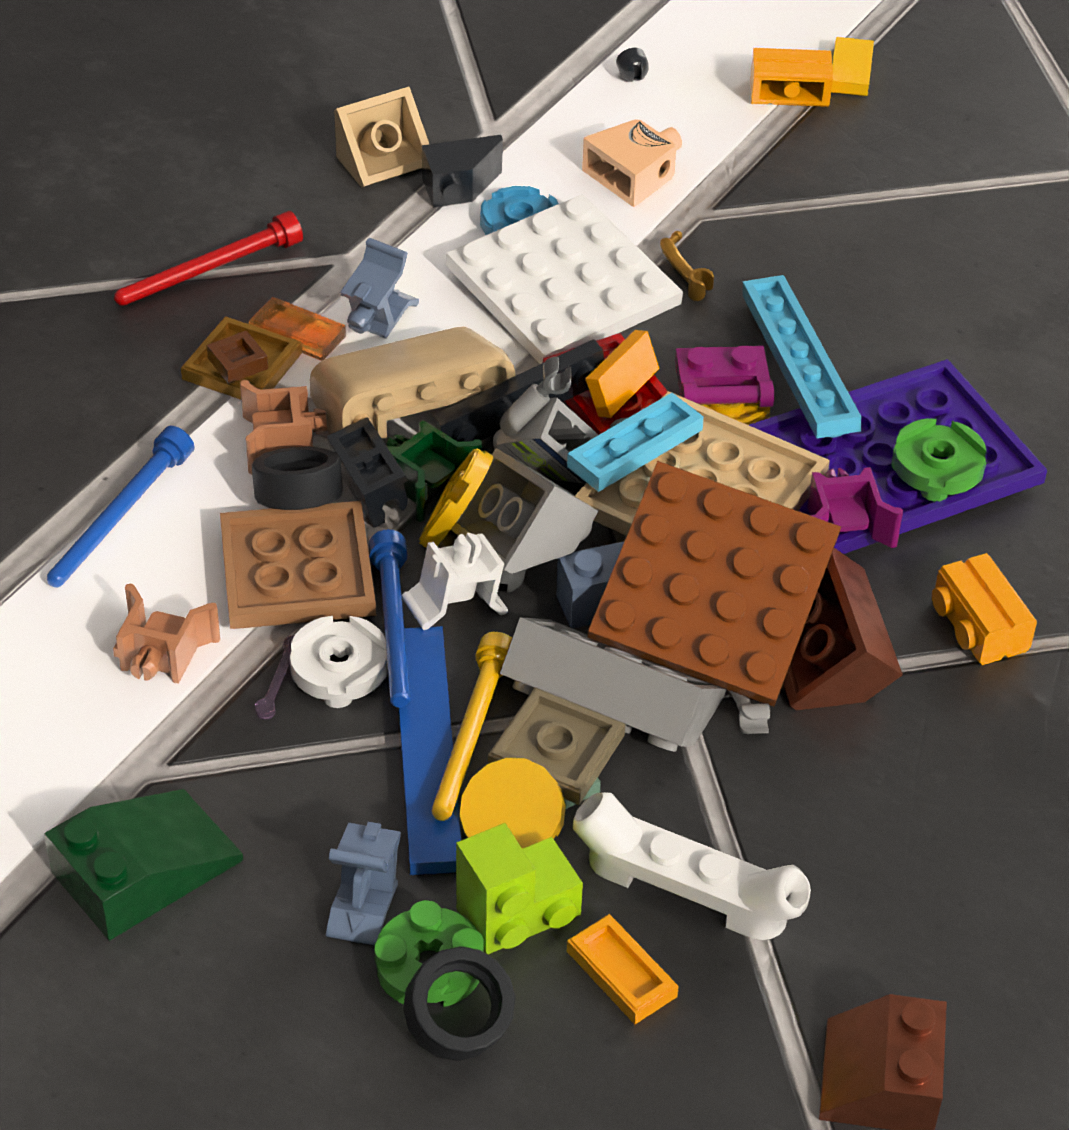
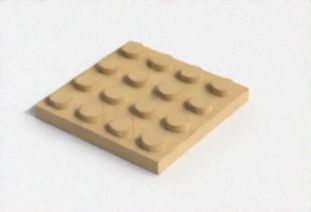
M668 391L663 397L667 396L672 392ZM676 395L704 416L703 430L600 492L586 483L575 496L598 511L593 521L627 536L657 461L798 511L809 498L812 472H819L825 476L829 469L830 460Z

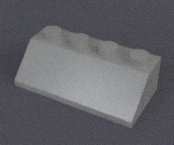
M520 617L500 674L515 680L512 686L514 689L530 695L536 687L626 724L625 733H630L632 727L649 733L647 741L657 747L676 752L678 745L681 747L695 745L726 693L727 689L587 638L588 634L553 620Z

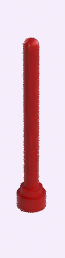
M291 211L274 216L272 222L267 224V229L118 289L114 294V300L118 305L125 306L274 244L276 247L283 245L285 248L303 241L301 225Z

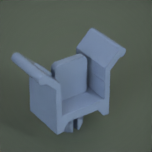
M372 238L367 239L363 260L340 291L341 296L349 299L352 311L348 316L347 323H349V328L354 332L363 334L367 331L387 339L408 306H418L419 298L403 293L400 289H395V285L404 271L408 255L406 251Z
M368 822L367 826L348 823L338 848H331L329 853V860L333 864L342 865L341 885L330 910L326 937L375 946L398 886L396 867L401 832L382 829L379 823Z

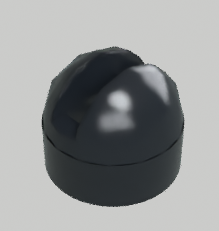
M628 48L622 51L616 59L619 73L627 81L633 82L636 78L639 81L643 80L649 71L648 59L641 48Z

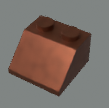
M889 994L828 1018L819 1120L888 1130H935L943 1099L947 1002Z

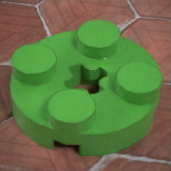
M921 419L905 426L897 436L891 465L898 476L911 487L920 490L922 496L931 501H942L948 495L966 492L982 481L986 466V446L983 439L974 430L962 423L952 421L951 427L936 425L937 419ZM933 456L948 457V459H938Z
M424 900L417 902L411 907L410 911H405L390 920L378 935L374 955L380 985L394 1000L404 1004L406 988L416 971L423 964L418 962L421 952L428 950L439 952L459 946L478 949L484 952L483 936L461 914L441 908L433 901ZM464 972L445 973L433 982L428 991L427 1003L443 1001V1007L454 1005L470 995L480 981Z

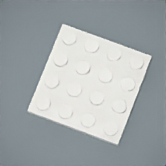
M584 194L446 252L445 265L539 364L543 363V358L576 348L593 339L597 341L618 334L672 309L682 302L683 291Z

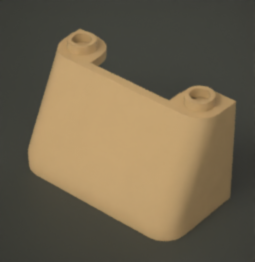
M464 326L454 327L322 360L311 371L309 379L310 396L316 408L326 411L329 435L368 417L383 439L387 438L388 420L459 403L514 377L515 369L510 358L501 348L471 328Z

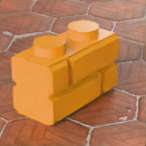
M753 48L750 76L751 104L773 103V105L829 107L833 81L831 51Z
M987 553L968 558L965 563L961 560L944 565L938 570L936 585L932 590L933 606L940 616L946 615L955 627V636L961 648L964 650L970 649L981 665L999 661L1005 655L1009 658L1025 653L1031 648L1037 620Z

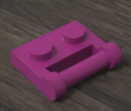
M764 346L676 348L675 366L681 397L700 405L757 403L758 407H773L774 386L773 381L770 380Z

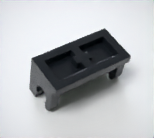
M368 417L326 436L330 450L334 451L341 459L342 479L356 501H361L362 510L373 528L385 523V512L382 508L387 501L395 499L396 504L402 511L406 509L408 498L403 483L407 482L406 475Z

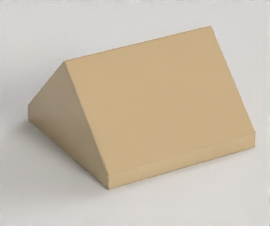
M410 87L334 110L336 157L361 188L422 169V145H429V141Z

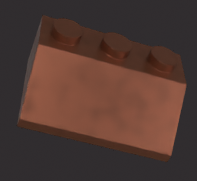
M835 548L831 554L783 682L790 706L795 710L863 703L903 675L865 569Z

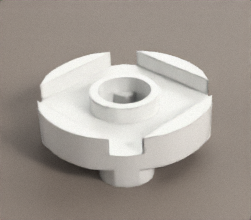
M333 616L321 617L303 626L295 634L291 643L290 671L293 680L304 692L315 698L323 699L325 704L330 707L342 708L348 706L353 699L361 698L374 691L388 676L385 636L379 628L365 619L349 616V622H333ZM333 654L339 658L345 655L349 656L348 660L343 662L330 661V656Z

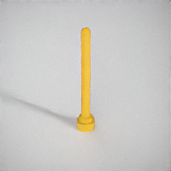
M489 632L480 640L475 655L480 673L432 806V815L439 821L449 819L453 813L498 679L503 676L500 674L512 641V637L505 633Z

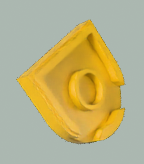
M478 448L473 449L448 480L419 538V544L426 548L429 542H434L437 546L440 544L478 490L492 463L493 455Z

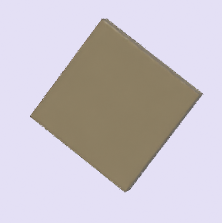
M535 687L488 754V764L504 758H526L543 766L559 784L564 799L580 805L625 736L626 724Z

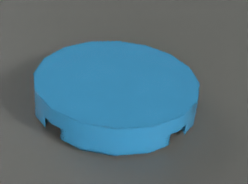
M531 186L501 188L492 193V199L487 202L484 200L481 204L480 226L485 235H488L559 203L552 195L549 194L547 198L544 195H540V189Z

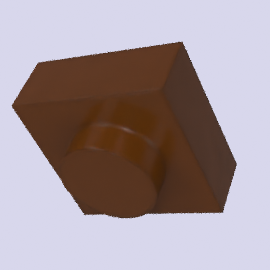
M247 330L207 345L208 359L228 384L268 369L266 353Z

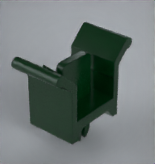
M424 420L419 422V432L410 439L404 435L394 434L393 439L389 438L386 442L389 451L406 475L407 482L403 483L407 498L415 502L416 520L419 522L425 520L427 486L430 488L438 487L455 473L473 449L478 448L482 451L481 440L457 442Z

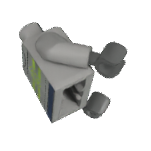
M556 356L550 357L543 365V381L539 385L532 384L503 414L500 421L501 429L495 433L493 438L494 450L498 448L549 480L586 484L582 478L567 467V456L570 451L598 436V434L558 398H549L548 395L550 393L556 395L563 394L571 386V367L569 366L564 372L557 374L559 358ZM621 418L614 421L610 425V428L619 424L627 418Z

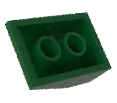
M184 789L92 806L44 833L51 873L109 941L243 861V853Z

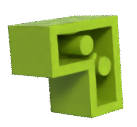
M503 823L456 842V908L482 934L484 953L491 954L502 948H514L528 937L550 928L563 927L575 917L581 915L583 882L552 837L522 849L506 823Z

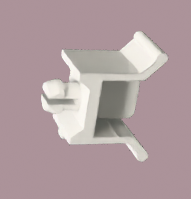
M466 533V538L463 534H460L454 541V546L438 548L434 542H429L420 582L409 591L404 592L402 599L423 630L429 629L446 614L448 604L472 599L475 590L481 599H484L499 615H505L508 612V608L497 594L504 562L483 533L477 535Z

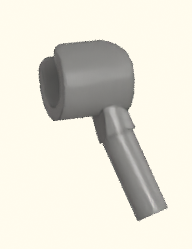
M729 690L739 710L741 733H769L767 719L770 718L769 704H751L750 699L746 696Z

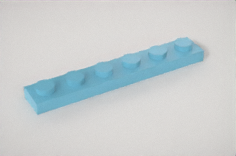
M785 276L743 281V298L816 439L824 437L835 438L843 434L861 432V415Z

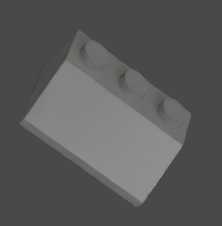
M496 448L492 454V463L482 483L451 530L458 536L463 534L465 538L466 533L475 535L483 533L504 562L503 569L511 574L574 553L578 544L590 533L593 520L598 511L539 472Z

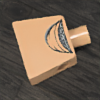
M637 119L588 135L583 139L582 171L632 207H635L673 178L675 174L676 151L682 147L681 136L673 127H668L658 132L642 120Z

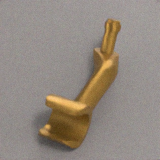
M674 231L670 238L660 240V247L670 264L688 282V296L690 299L700 301L705 297L706 290L710 291L713 289V272L706 268L692 269L675 246V243L679 242L683 235L680 231Z

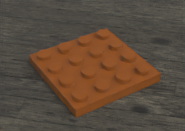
M657 461L589 627L587 638L759 702L768 703L774 707L839 536L841 526Z

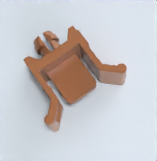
M248 380L240 382L243 418L253 423V431L245 438L249 474L252 475V463L255 458L262 454L290 447H313L312 432H316V435L327 431L326 411L315 408L314 411L309 412L307 386L260 390L252 386Z
M126 584L124 588L128 616L116 636L117 642L113 647L114 657L119 658L120 669L123 671L130 670L131 674L137 679H140L143 674L144 681L153 678L158 671L169 673L172 682L179 684L197 648L209 643H218L221 640L217 604L212 602L191 609L186 618L155 611L150 615L146 623L143 598L134 584Z

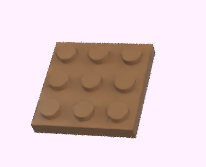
M361 501L329 503L302 510L271 508L220 513L230 629L304 623L327 616H333V620L347 619L349 616H376V601Z

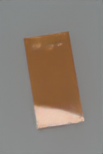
M272 297L249 320L250 325L301 341L302 353L321 361L325 360L346 337V325L275 297Z

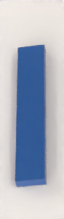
M443 626L430 627L427 630H423L422 627L404 628L411 701L407 706L399 707L410 875L456 872V842L461 841L458 798L449 819L439 821L432 815V806L453 749Z

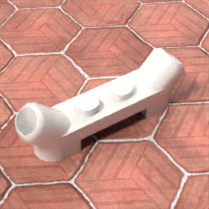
M608 792L590 796L583 802L575 814L573 830L590 848V866L596 874L627 888L635 877L727 915L725 928L747 937L766 940L780 935L786 927L787 920L801 916L808 906L811 892L810 884L804 873L795 865L766 870L632 817L617 798Z

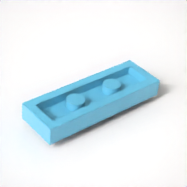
M670 393L570 451L567 456V467L596 491L600 492L702 431L704 416L675 394Z

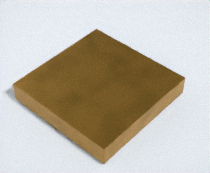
M225 316L181 367L182 380L241 400L240 382L242 380H248L252 386L260 390L273 389L302 354L301 341ZM247 330L266 353L268 369L228 384L208 359L207 345Z

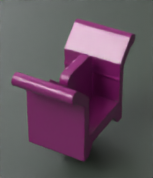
M870 467L864 468L860 475L849 476L842 468H838L837 477L834 468L828 470L825 476L819 472H812L808 499L810 516L827 522L828 518H830L832 524L841 526L840 532L865 530L868 528L872 539L890 548L897 547L903 510L881 500Z

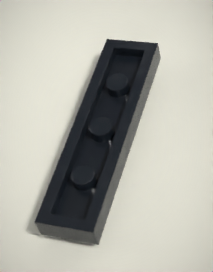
M595 339L557 356L559 358L557 374L564 372L569 366L571 367V386L563 394L556 395L550 393L548 395L549 398H558L561 402H564L589 390L585 378L604 361L603 350ZM544 363L433 414L436 428L457 442L473 441L475 439L482 441L494 435L501 429L500 421L508 408L532 384L539 385L543 381Z

